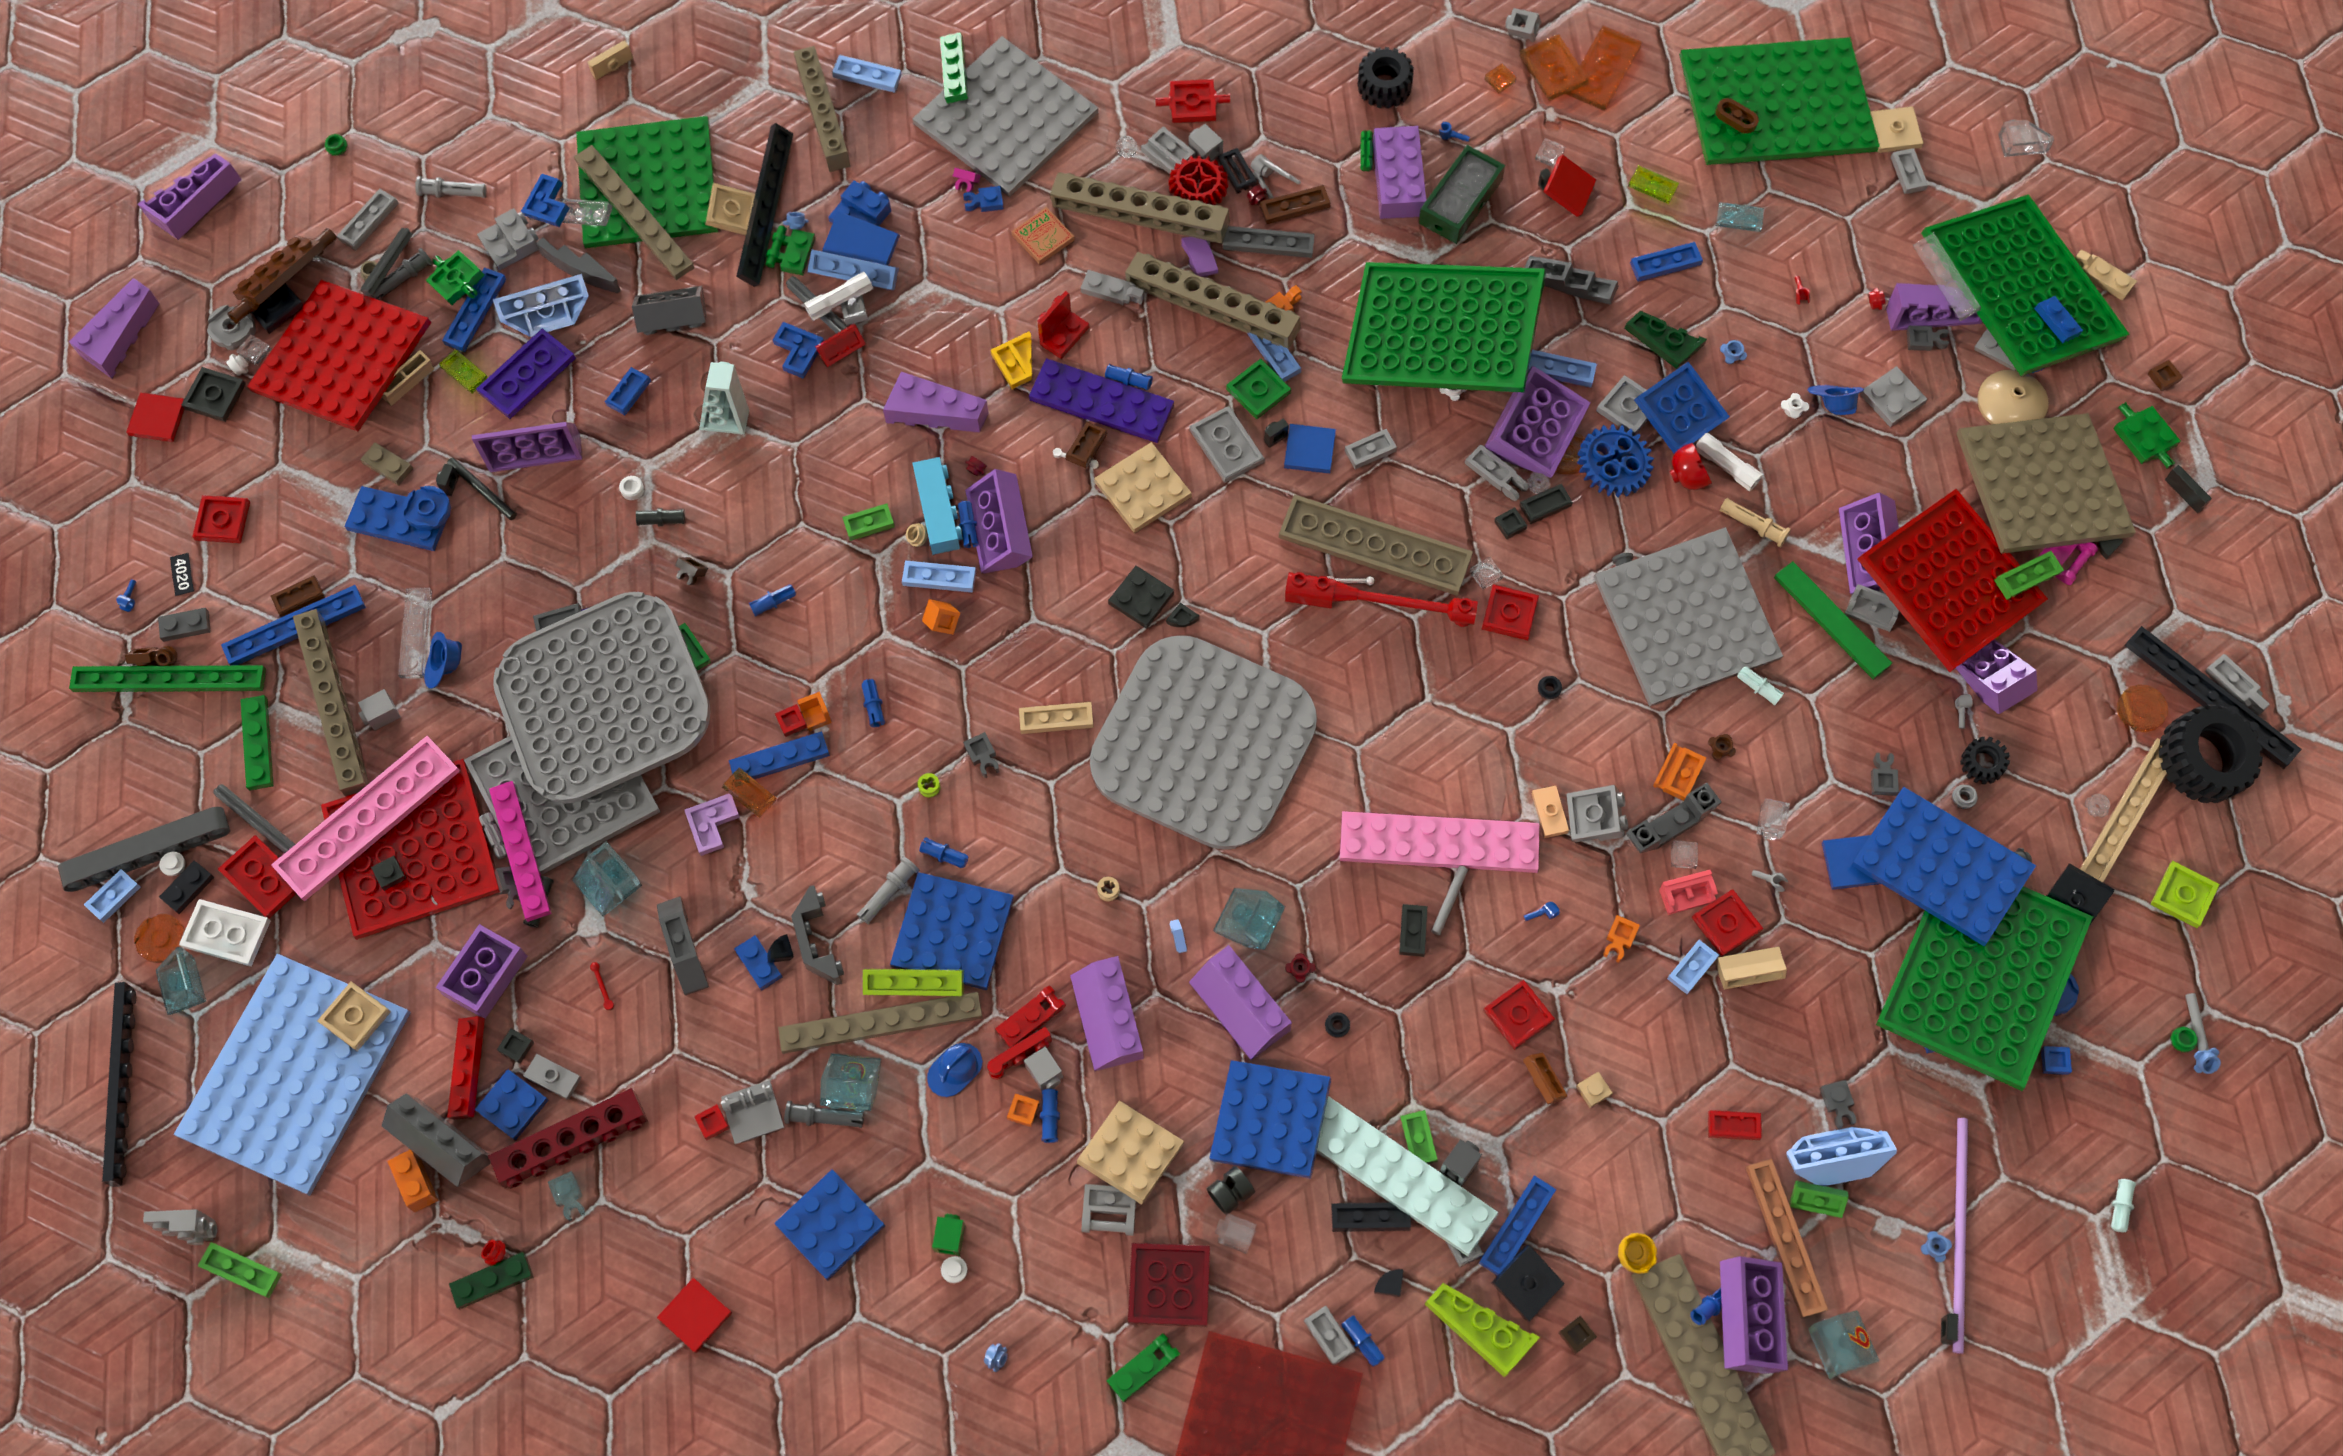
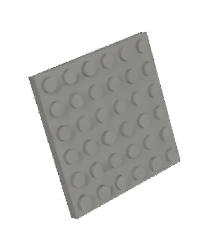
M1001 36L966 69L968 99L947 104L943 90L913 118V124L994 186H1001V191L1010 197L1099 113V109Z
M1726 527L1594 575L1595 582L1649 707L1738 675L1743 667H1748L1752 670L1783 657Z
M511 736L464 759L498 827L499 824L489 788L510 781L514 782L541 875L660 813L641 775L575 803H558L544 798L527 781Z

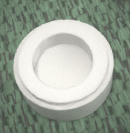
M636 476L625 477L620 482V492L627 500H636L644 493L643 483Z

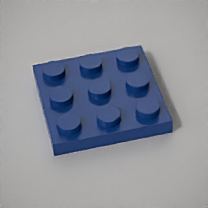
M1689 362L1634 399L1635 403L1674 454L1684 445L1692 442L1695 443L1730 417Z
M833 1169L774 1223L827 1281L885 1227V1224Z

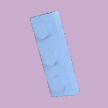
M839 55L832 71L834 78L894 93L902 76L899 69Z
M905 560L902 585L973 593L976 568Z

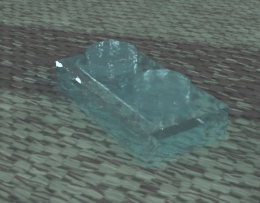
M1719 202L1716 226L1761 232L1764 208Z

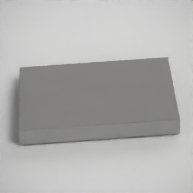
M1230 406L1189 426L1190 432L1224 483L1265 462V458Z

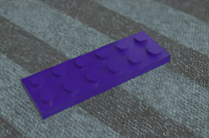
M1047 358L1029 394L1030 401L1158 443L1174 407L1173 400Z

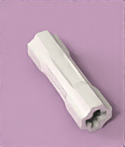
M862 272L847 280L842 286L805 302L804 306L814 321L847 300L867 293L873 289V286L866 273Z
M1706 433L1696 444L1695 448L1698 453L1707 460L1713 461L1733 476L1735 481L1748 491H1751L1762 479L1763 474L1750 464L1744 463L1723 447L1722 443L1709 433Z

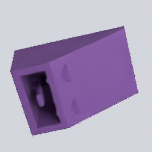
M1995 639L1956 667L1957 671L1981 701L1998 714H2001L2037 691L2036 669Z

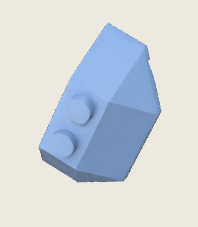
M579 274L493 299L500 322L532 337L542 328L549 332L575 324L589 295L583 276Z
M1849 1127L1804 1136L1794 1144L1792 1149L1787 1151L1786 1156L1795 1174L1815 1185L1829 1186L1871 1177L1897 1153V1149L1886 1131L1876 1132L1865 1128Z

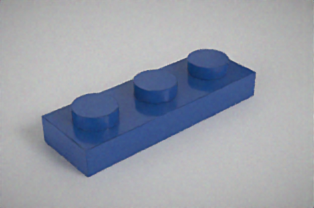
M1692 242L1631 258L1630 265L1637 282L1700 266L1703 259L1696 243Z

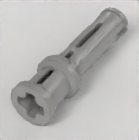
M417 176L415 184L417 196L429 194L436 197L458 195L485 198L487 190L486 184L449 182L444 181L440 177L424 179L423 176Z
M902 856L900 859L901 863L892 873L889 872L887 874V881L860 912L856 914L866 924L869 925L871 920L897 890L904 889L906 887L905 883L914 873L919 872L918 867L906 857Z

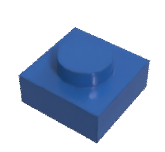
M2044 1046L2041 1048L2043 1074L2069 1075L2072 1072L2070 1047Z

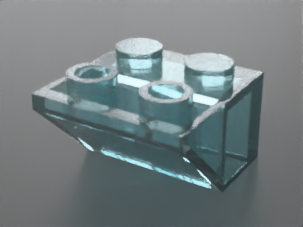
M607 841L585 858L572 880L602 917L642 886L637 876Z

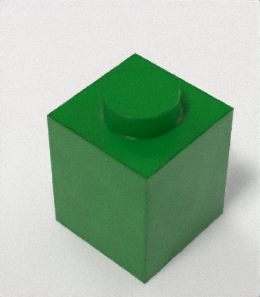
M945 1214L944 1217L937 1216L932 1244L934 1253L960 1256L965 1231V1223L963 1220H960V1216L954 1214Z

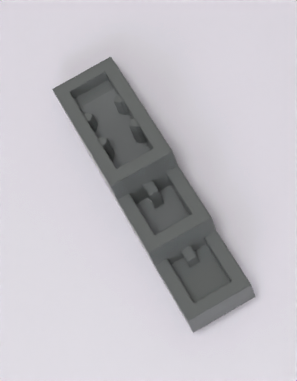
M543 237L536 242L541 255L569 275L576 276L582 274L585 283L617 294L621 291L617 279L588 253L583 254L579 258L565 245L557 250Z
M1529 256L1524 267L1545 269L1544 286L1596 302L1612 304L1619 287L1618 281L1597 278L1595 272L1575 269L1570 262Z

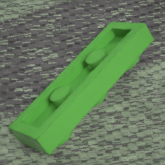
M2049 551L1998 576L1994 581L2008 600L2061 574L2064 569L2053 552Z
M212 1242L198 1264V1267L267 1298H270L282 1275Z

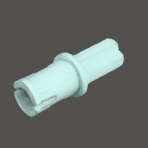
M1743 667L1738 673L1737 677L1754 689L1755 694L1759 693L1774 706L1784 694L1767 682L1766 677L1765 679L1761 678L1748 667Z
M2128 1179L2118 1180L2116 1200L2112 1202L2114 1213L2111 1227L2114 1231L2124 1233L2128 1229L2130 1211L2134 1209L2132 1204L2136 1187L2134 1181Z

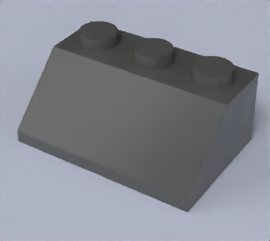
M702 286L637 295L632 304L637 333L643 332L644 335L654 334L660 329L675 331L680 329L679 326L686 325L689 328L702 326V323L706 322Z

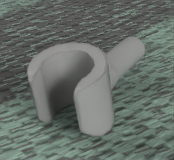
M1970 694L1960 695L1955 700V707L1959 713V729H1965V708H1970L1973 704Z
M1757 870L1752 872V876L1770 882L1779 892H1783L1785 889L1778 883L1780 881L1789 882L1781 873L1768 875Z

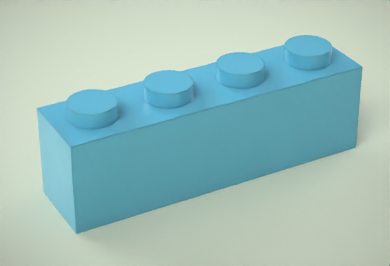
M940 457L913 462L932 555L960 549L958 540H963L960 526L955 527L954 520L958 519L956 506H951L949 499L954 498L951 485L946 486L945 479L949 478L947 466L941 465Z

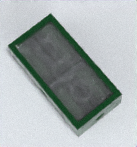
M1466 145L1421 207L1418 224L1458 244L1502 182L1505 165Z

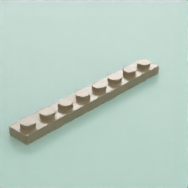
M593 145L574 156L575 162L675 280H678L694 269L691 260Z
M974 992L964 994L963 996H951L778 1027L781 1052L785 1054L982 1019L979 994Z

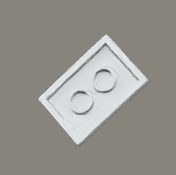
M199 899L179 945L185 949L251 967L271 921L263 916Z

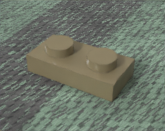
M374 443L360 459L364 465L398 486L413 470L410 463L377 443Z

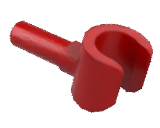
M1796 276L1794 278L1797 285L1796 303L1800 305V300H1807L1810 303V290L1804 288L1800 276Z

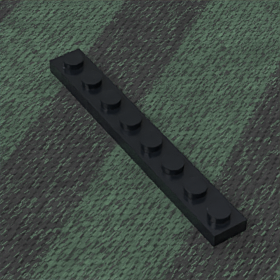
M777 123L770 127L736 276L753 287L759 285L793 138L792 132Z
M2143 626L2124 645L2201 706H2223L2229 708V712L2235 711L2240 714V718L2243 721L2247 720L2251 724L2250 729L2253 732L2256 731L2258 735L2257 742L2261 744L2262 753L2283 769L2302 750Z
M117 982L114 986L102 1182L111 1187H119L123 1184V1178L126 1176L124 1153L128 1149L125 1134L126 1128L129 1126L127 1103L131 1099V1092L128 1088L129 1078L132 1076L130 1053L134 1050L131 1035L132 1029L135 1027L133 1005L136 1004L137 995L134 988L126 982Z

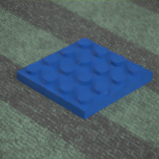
M918 872L890 966L897 969L964 970V985L987 990L1014 896Z
M1231 1060L1209 1159L1213 1162L1311 1179L1331 1078L1329 1076Z

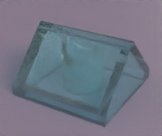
M177 947L155 970L167 1015H172L207 1002L194 956L183 947Z

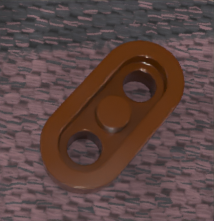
M1730 98L1720 100L1715 110L1716 116L1721 121L1741 133H1752L1759 122L1755 112Z

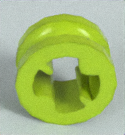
M925 773L919 778L918 788L921 795L931 798L939 793L940 783L936 775ZM930 781H933L934 788L929 787L928 790H925L924 783L929 784Z

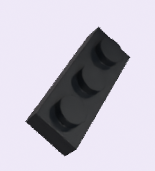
M1392 1203L1331 1204L1332 1232L1411 1231V1216L1398 1209Z

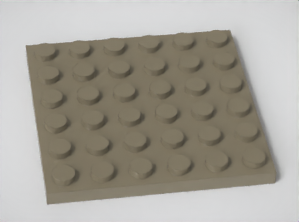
M2089 413L1959 428L1957 431L1958 440L2001 554L2133 537L2136 533Z

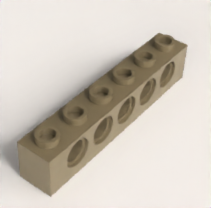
M815 46L793 51L828 170L833 172L851 167Z

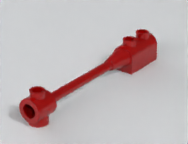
M1302 572L1288 573L1285 591V602L1332 609L1333 602L1363 600L1447 613L1450 621L1455 622L1460 627L1475 624L1478 601H1473L1469 598H1453L1449 604L1361 591L1355 587L1338 582L1336 579H1330L1326 576L1305 575Z

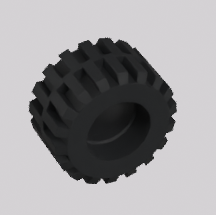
M1385 47L1383 50L1376 48L1375 52H1368L1367 56H1364L1359 64L1358 92L1362 94L1364 101L1369 100L1368 104L1372 106L1376 104L1377 108L1386 106L1387 109L1391 108V105L1399 106L1400 101L1404 103L1407 100V96H1410L1414 75V67L1411 65L1412 61L1410 58H1406L1404 52L1399 53V50L1395 48L1393 50H1389L1390 47ZM1381 75H1388L1393 77L1394 79L1381 80L1377 77Z

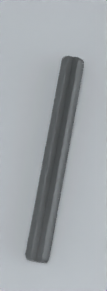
M220 784L214 789L213 794L281 851L286 853L296 845L226 786Z

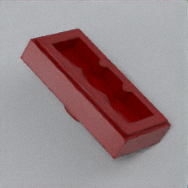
M853 323L816 345L815 348L825 366L829 367L863 347L866 343L856 324Z
M1709 1110L1708 1138L1761 1140V1113Z

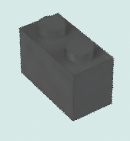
M1460 1139L1443 1162L1440 1173L1462 1187L1478 1166L1482 1156L1479 1152L1480 1149L1474 1143L1468 1140L1464 1142Z

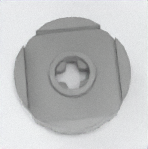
M225 305L217 308L209 316L207 332L218 346L225 347L228 350H235L256 333V327L251 314H248L239 324L228 330V324H235L227 314L234 307Z

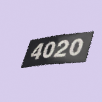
M189 553L170 557L175 596L194 592Z

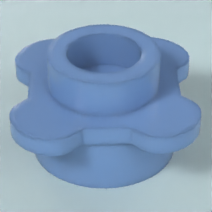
M801 212L787 213V220L783 221V224L789 225L791 229H802L805 223H808V219H805V214Z
M1738 340L1729 341L1720 347V351L1726 357L1725 362L1728 364H1733L1737 360L1743 361L1747 357L1743 344Z
M2211 1048L2208 1051L2196 1052L2194 1055L2196 1059L2194 1070L2197 1073L2204 1072L2206 1074L2216 1072L2221 1065V1061L2217 1057L2219 1050Z
M1935 1231L1929 1232L1926 1243L1921 1246V1252L1924 1255L1934 1257L1936 1262L1941 1263L1945 1261V1254L1951 1249L1952 1243L1949 1239L1938 1235ZM1935 1244L1939 1246L1938 1249L1934 1248Z
M1000 1343L997 1345L992 1344L987 1349L984 1357L985 1365H988L990 1369L993 1368L994 1372H998L1007 1361V1348H1002Z

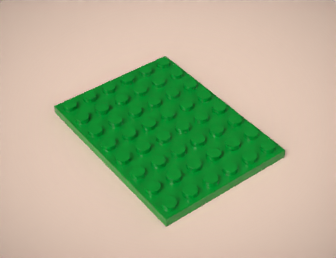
M1850 37L1681 50L1679 54L1706 165L1878 152L1880 144ZM1730 98L1755 112L1759 119L1756 129L1752 133L1745 134L1721 121L1715 113L1719 101Z
M2029 194L1925 227L1921 232V235L2020 376L2117 343L2129 336V332ZM2053 296H2056L2083 330L2078 337L2065 343L2058 339L2034 309L2038 303Z
M1366 262L1341 378L1343 383L1525 393L1546 276L1545 269Z
M2023 886L1984 947L1924 910L1876 1025L2023 1091L2093 916Z

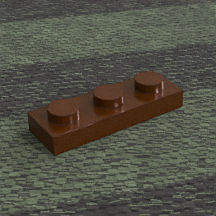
M1324 185L1260 201V209L1266 225L1330 208L1331 205Z

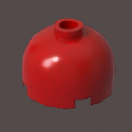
M1693 442L1684 445L1675 452L1672 458L1673 469L1669 471L1675 483L1680 482L1688 490H1699L1712 484Z

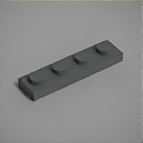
M1228 226L1223 240V250L1312 258L1315 234Z

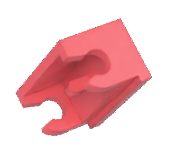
M1711 870L1665 881L1659 889L1668 915L1710 904L1716 900L1715 895L1718 894Z

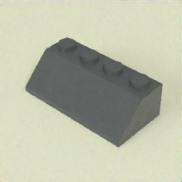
M405 1093L387 1105L382 1127L455 1186L459 1187L491 1164L488 1158L489 1154L419 1098Z

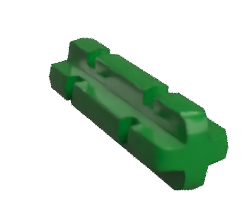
M1363 130L1361 132L1360 169L1368 172L1372 170L1373 133L1370 130Z

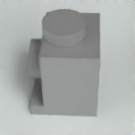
M1513 8L1512 14L1508 15L1505 27L1509 35L1535 42L1541 20L1538 13Z

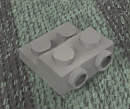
M514 208L494 218L496 224L477 234L499 271L539 250L536 241L539 240L533 228L528 229L526 227L528 221L522 212L517 213Z
M1615 785L1567 793L1571 838L1574 843L1592 839L1605 841L1625 837L1624 830H1628V820L1626 815L1622 816L1621 807L1626 806L1625 796L1623 792H1619Z
M197 1209L144 1212L143 1222L151 1226L152 1230L160 1231L164 1236H178L177 1239L187 1241L188 1245H203L204 1241H213V1238L217 1235L215 1220Z

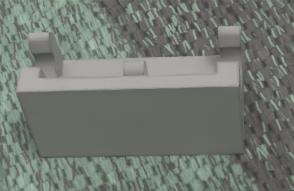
M1857 584L1845 615L1890 632L1896 622L1899 610L1886 594Z

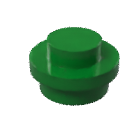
M332 134L326 138L325 149L330 155L338 156L347 150L348 144L344 137Z
M2187 1027L2175 1029L2170 1038L2173 1047L2180 1052L2192 1051L2198 1042L2196 1033Z

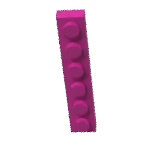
M513 781L489 788L524 917L529 922L550 915L552 913L515 784Z

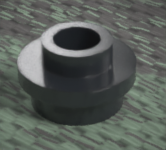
M1546 676L1539 681L1538 692L1543 698L1551 700L1561 694L1562 684L1556 677ZM1551 686L1554 690L1548 691L1545 687Z
M1332 1013L1325 1021V1029L1330 1036L1341 1038L1349 1032L1350 1020L1343 1013ZM1339 1022L1342 1024V1028L1335 1029L1333 1024Z

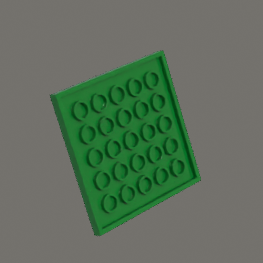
M708 116L576 132L577 154L593 145L671 238L718 232V228L705 225L714 183ZM578 165L582 234L585 249L643 242Z

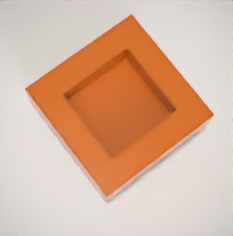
M1015 1093L1007 1120L1032 1127L1040 1102Z

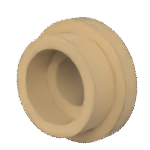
M917 523L908 527L906 539L912 546L920 547L925 543L928 534L926 526Z

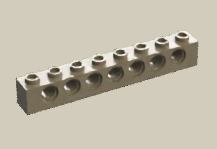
M1058 172L1050 192L1052 206L1056 208L1217 243H1223L1230 223L1229 209L1221 205H1209L1201 201L1186 200L1178 196H1167L1155 191L1149 192L1139 190L1136 187L1120 186L1113 182L1106 183L1097 181L1094 178L1078 177L1071 173L1064 174Z
M1137 252L1125 272L1126 281L1135 284L1136 287L1143 289L1148 294L1245 333H1252L1262 340L1264 338L1271 341L1272 344L1281 345L1288 350L1301 329L1300 316L1293 311L1280 309L1273 303H1265L1250 294L1245 295L1230 286L1220 285L1210 278L1200 277L1190 270H1183L1175 267L1170 262L1155 259L1150 254Z
M314 609L295 615L293 619L339 789L345 796L360 792L369 784L325 620L318 610Z

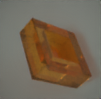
M1501 63L1485 74V81L1500 94L1516 82V76Z

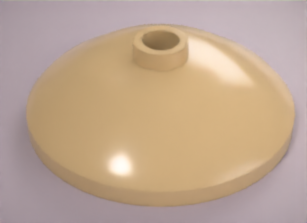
M2002 370L1987 377L1982 383L1977 397L1979 410L1991 425L2043 419L2047 414L2049 406L2047 393L2041 383L2029 374L2020 376L2017 370Z

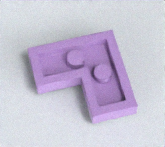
M731 793L684 810L701 856L724 848L717 828L718 825L740 818Z

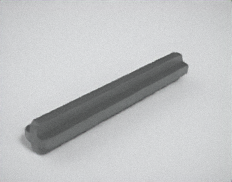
M401 228L362 285L361 292H363V295L373 296L412 238L410 229Z
M792 276L786 281L787 288L803 303L816 297L796 277ZM832 311L820 317L836 334L848 327Z

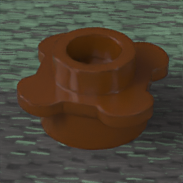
M1728 734L1719 735L1716 738L1711 737L1708 741V745L1713 750L1712 757L1716 760L1724 756L1732 757L1736 753V749L1733 748L1732 737Z

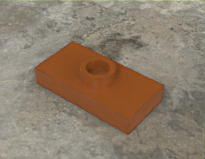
M1543 1052L1529 1055L1523 1059L1533 1077L1535 1086L1540 1090L1548 1105L1560 1102L1568 1097Z

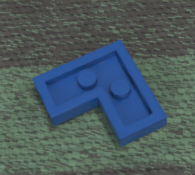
M541 174L521 212L527 217L560 227L570 209L565 203L554 200L563 183L557 178Z
M783 322L773 338L774 345L791 351L782 365L783 371L804 379L818 355L815 346L823 342L824 338Z

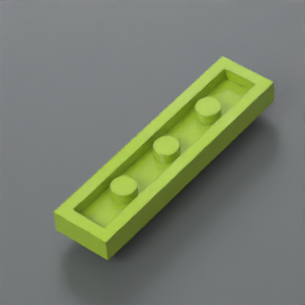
M863 969V995L963 996L964 970Z

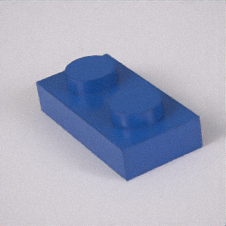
M2056 296L2038 303L2034 308L2062 343L2078 337L2083 332L2082 328Z
M756 935L734 948L761 991L782 978L775 964L768 963L767 952Z

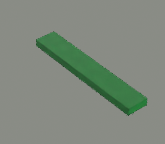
M1793 561L1775 574L1774 579L1873 680L1892 665V662Z

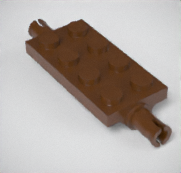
M326 228L314 240L299 236L290 239L285 248L272 254L271 260L265 265L257 267L250 278L242 280L237 285L238 288L232 293L241 302L227 313L229 318L234 323L239 324L248 314L256 312L260 307L259 305L314 257L323 254V250L337 239L335 233L331 229Z

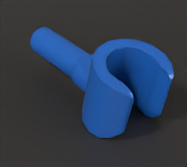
M1449 122L1441 123V128L1443 129L1439 130L1441 139L1448 140L1453 137L1469 141V136L1453 131Z
M133 579L130 580L124 594L119 595L116 599L120 609L126 612H130L135 605L134 599L130 598L136 581Z
M1548 902L1541 909L1523 916L1525 921L1544 914L1549 919H1553L1560 914V909L1554 902Z

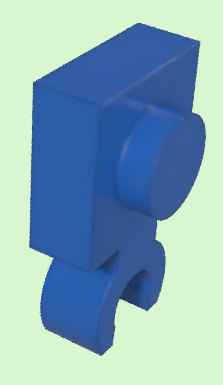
M1001 186L979 188V194L972 192L963 194L964 201H972L971 203H965L966 211H973L977 207H981V212L1004 210Z

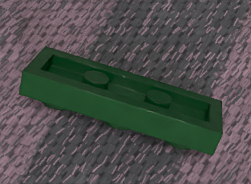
M521 1252L495 1265L451 1282L449 1287L456 1307L460 1310L534 1277L526 1254Z

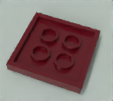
M1132 1243L1128 1324L1207 1327L1210 1246Z

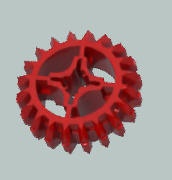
M1199 155L1198 159L1190 156L1189 161L1182 158L1181 164L1176 163L1174 166L1175 170H1171L1168 179L1170 195L1191 201L1197 200L1214 206L1216 203L1221 204L1222 198L1227 194L1228 175L1224 172L1223 165L1218 166L1217 159L1211 162L1209 156L1206 159H1202L1201 155Z

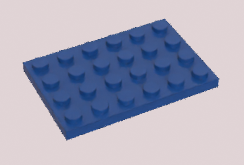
M1904 786L1851 865L1984 947L2036 867L2035 864Z

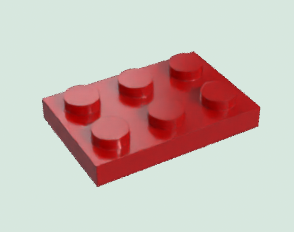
M256 835L218 868L268 919L297 894L273 868L272 864L279 858Z

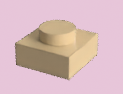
M1599 1072L1576 1086L1589 1108H1592L1613 1094Z

